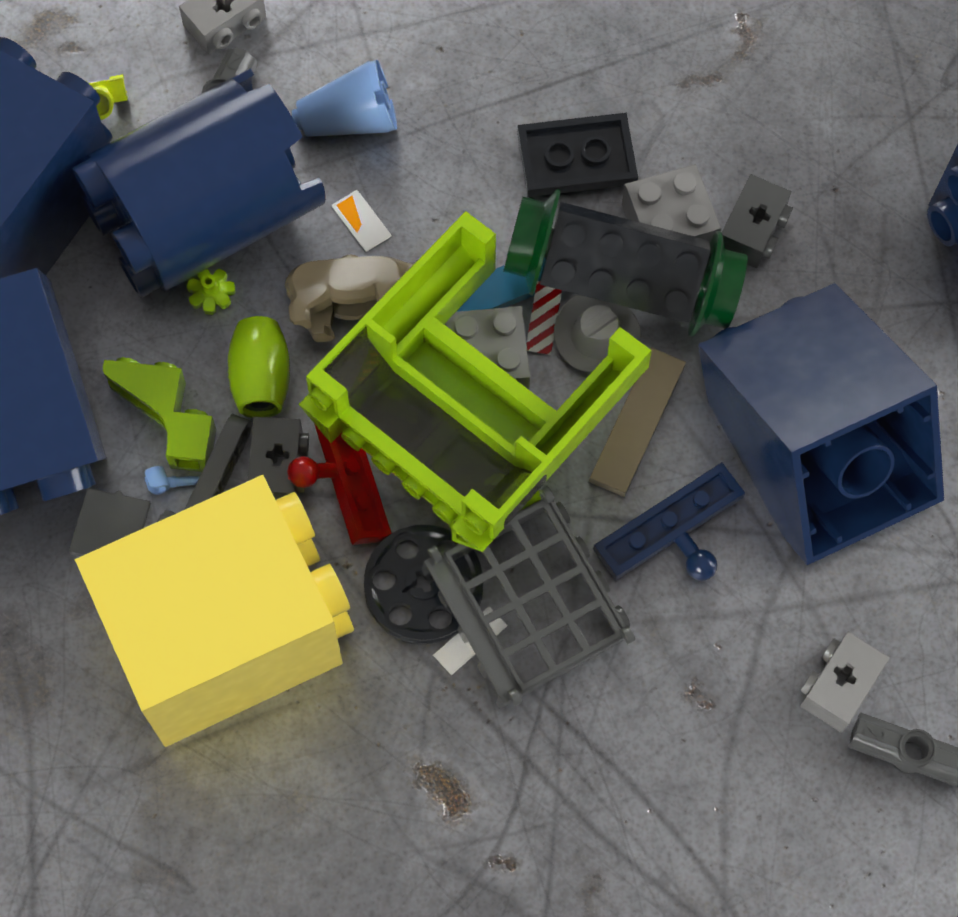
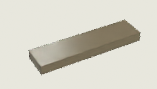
M652 347L650 348L652 351L649 368L633 384L589 479L590 483L624 498L686 364L685 361Z

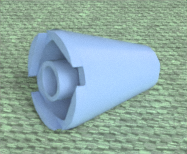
M378 60L367 61L297 100V109L292 110V118L299 130H303L307 137L390 133V131L397 129L392 99L389 100L386 89L388 84Z

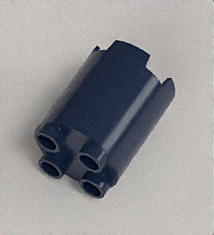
M251 68L87 155V160L72 167V171L84 194L80 195V198L98 231L104 236L115 230L111 234L122 255L118 258L119 263L140 298L147 296L157 289L163 292L168 291L325 204L326 195L320 178L318 177L301 184L294 173L293 168L296 165L290 147L303 137L298 126L270 84L253 90L252 76L254 74Z

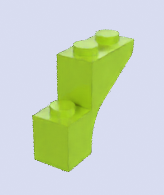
M126 357L117 358L116 361L104 360L103 372L108 379L110 388L166 429L168 440L165 456L170 468L202 472L214 447L216 427L213 417L204 411L188 409L185 410V413L181 412L186 386L182 369L168 362H156L154 365L140 364L138 361Z

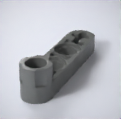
M231 414L227 419L185 509L224 492L249 438L252 428L251 420L235 414ZM165 510L157 522L176 513Z

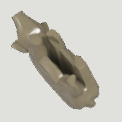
M350 254L338 259L317 260L300 264L291 270L285 280L287 296L291 300L289 304L290 322L294 325L308 328L313 340L316 342L332 341L335 339L334 332L332 331L334 317L344 320L362 319L418 260L414 263H408L387 256L358 257Z

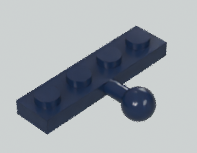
M721 462L594 544L593 550L616 581L665 548L676 543L687 558L686 570L688 574L698 581L708 580L717 571L716 557L708 550L699 549L688 533L741 500L745 492Z

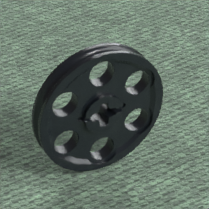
M413 525L397 530L379 543L367 562L364 574V592L368 608L376 622L386 632L400 640L415 644H432L442 642L458 634L459 624L449 606L445 608L438 596L439 588L435 581L430 583L429 592H424L422 588H413L417 585V577L423 576L425 580L433 579L431 574L425 576L422 571L423 562L431 558L427 549L433 546L438 548L442 544L454 546L458 544L452 541L451 531L446 528L434 525ZM405 540L415 542L419 547V552L410 559L400 557L396 552L400 542ZM474 550L454 560L463 578L471 580L483 573L480 561ZM380 571H388L395 576L396 581L392 588L380 590L373 584L374 576ZM483 583L476 586L472 593L479 607L483 596ZM396 606H405L411 611L412 617L407 624L396 625L389 619L390 611ZM443 609L449 612L452 617L450 625L443 629L433 627L429 623V616L433 611Z

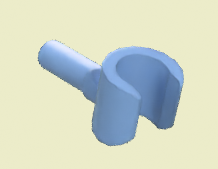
M154 466L145 470L147 488L154 495L165 493L170 488L176 486H196L200 477H167L163 466Z

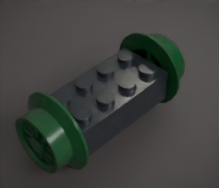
M556 189L546 202L522 197L503 272L526 277L530 295L534 294L545 258L540 285L689 323L688 335L692 337L704 324L723 329L729 328L741 296L748 256L725 249L722 232L716 231L709 244V240L564 202H560L553 229L552 225L560 190Z

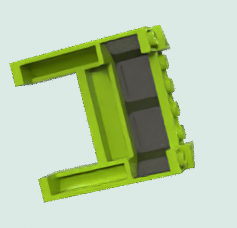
M465 211L306 376L309 394L298 405L330 443L341 434L343 440L356 451L362 448L372 456L371 461L381 472L386 475L392 472L402 480L403 488L416 499L423 497L432 504V510L442 521L447 524H451L453 521L454 524L451 526L452 541L483 552L649 368L652 350L619 327L609 339L607 356L557 411L444 325L496 270V233Z

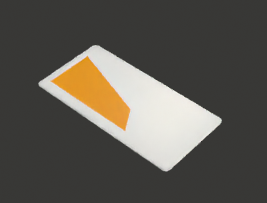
M358 190L332 204V208L365 252H368L392 236Z

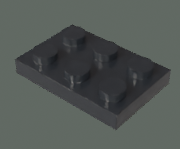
M627 112L517 126L527 197L550 195L556 189L560 190V193L620 187L625 186L626 183L638 180Z

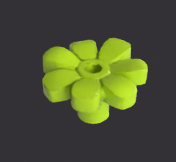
M206 269L197 274L199 280L190 279L188 281L187 290L193 294L189 297L190 305L194 309H198L203 305L205 314L214 315L216 313V305L221 309L228 308L231 304L229 296L236 293L234 282L226 281L227 273L222 269H217L213 275Z

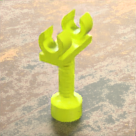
M123 74L110 76L107 80L88 83L100 96V102L96 106L100 120L107 118L112 113L114 103L128 100Z

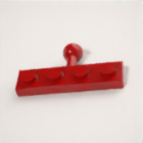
M315 425L326 463H316L313 459L306 456L295 458L287 469L290 482L296 487L307 488L312 486L317 479L331 478L351 544L358 545L383 541L392 532L366 452L362 448L359 451L351 448L343 440L341 434L330 443Z

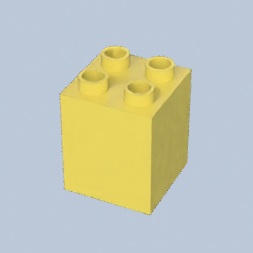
M264 475L258 476L74 559L140 709L164 747L172 745L343 664L338 638L354 631L347 610H350L348 599L330 563L311 572L308 569L309 566L320 562V557L312 540L315 537L314 530L296 492L294 491L275 500Z

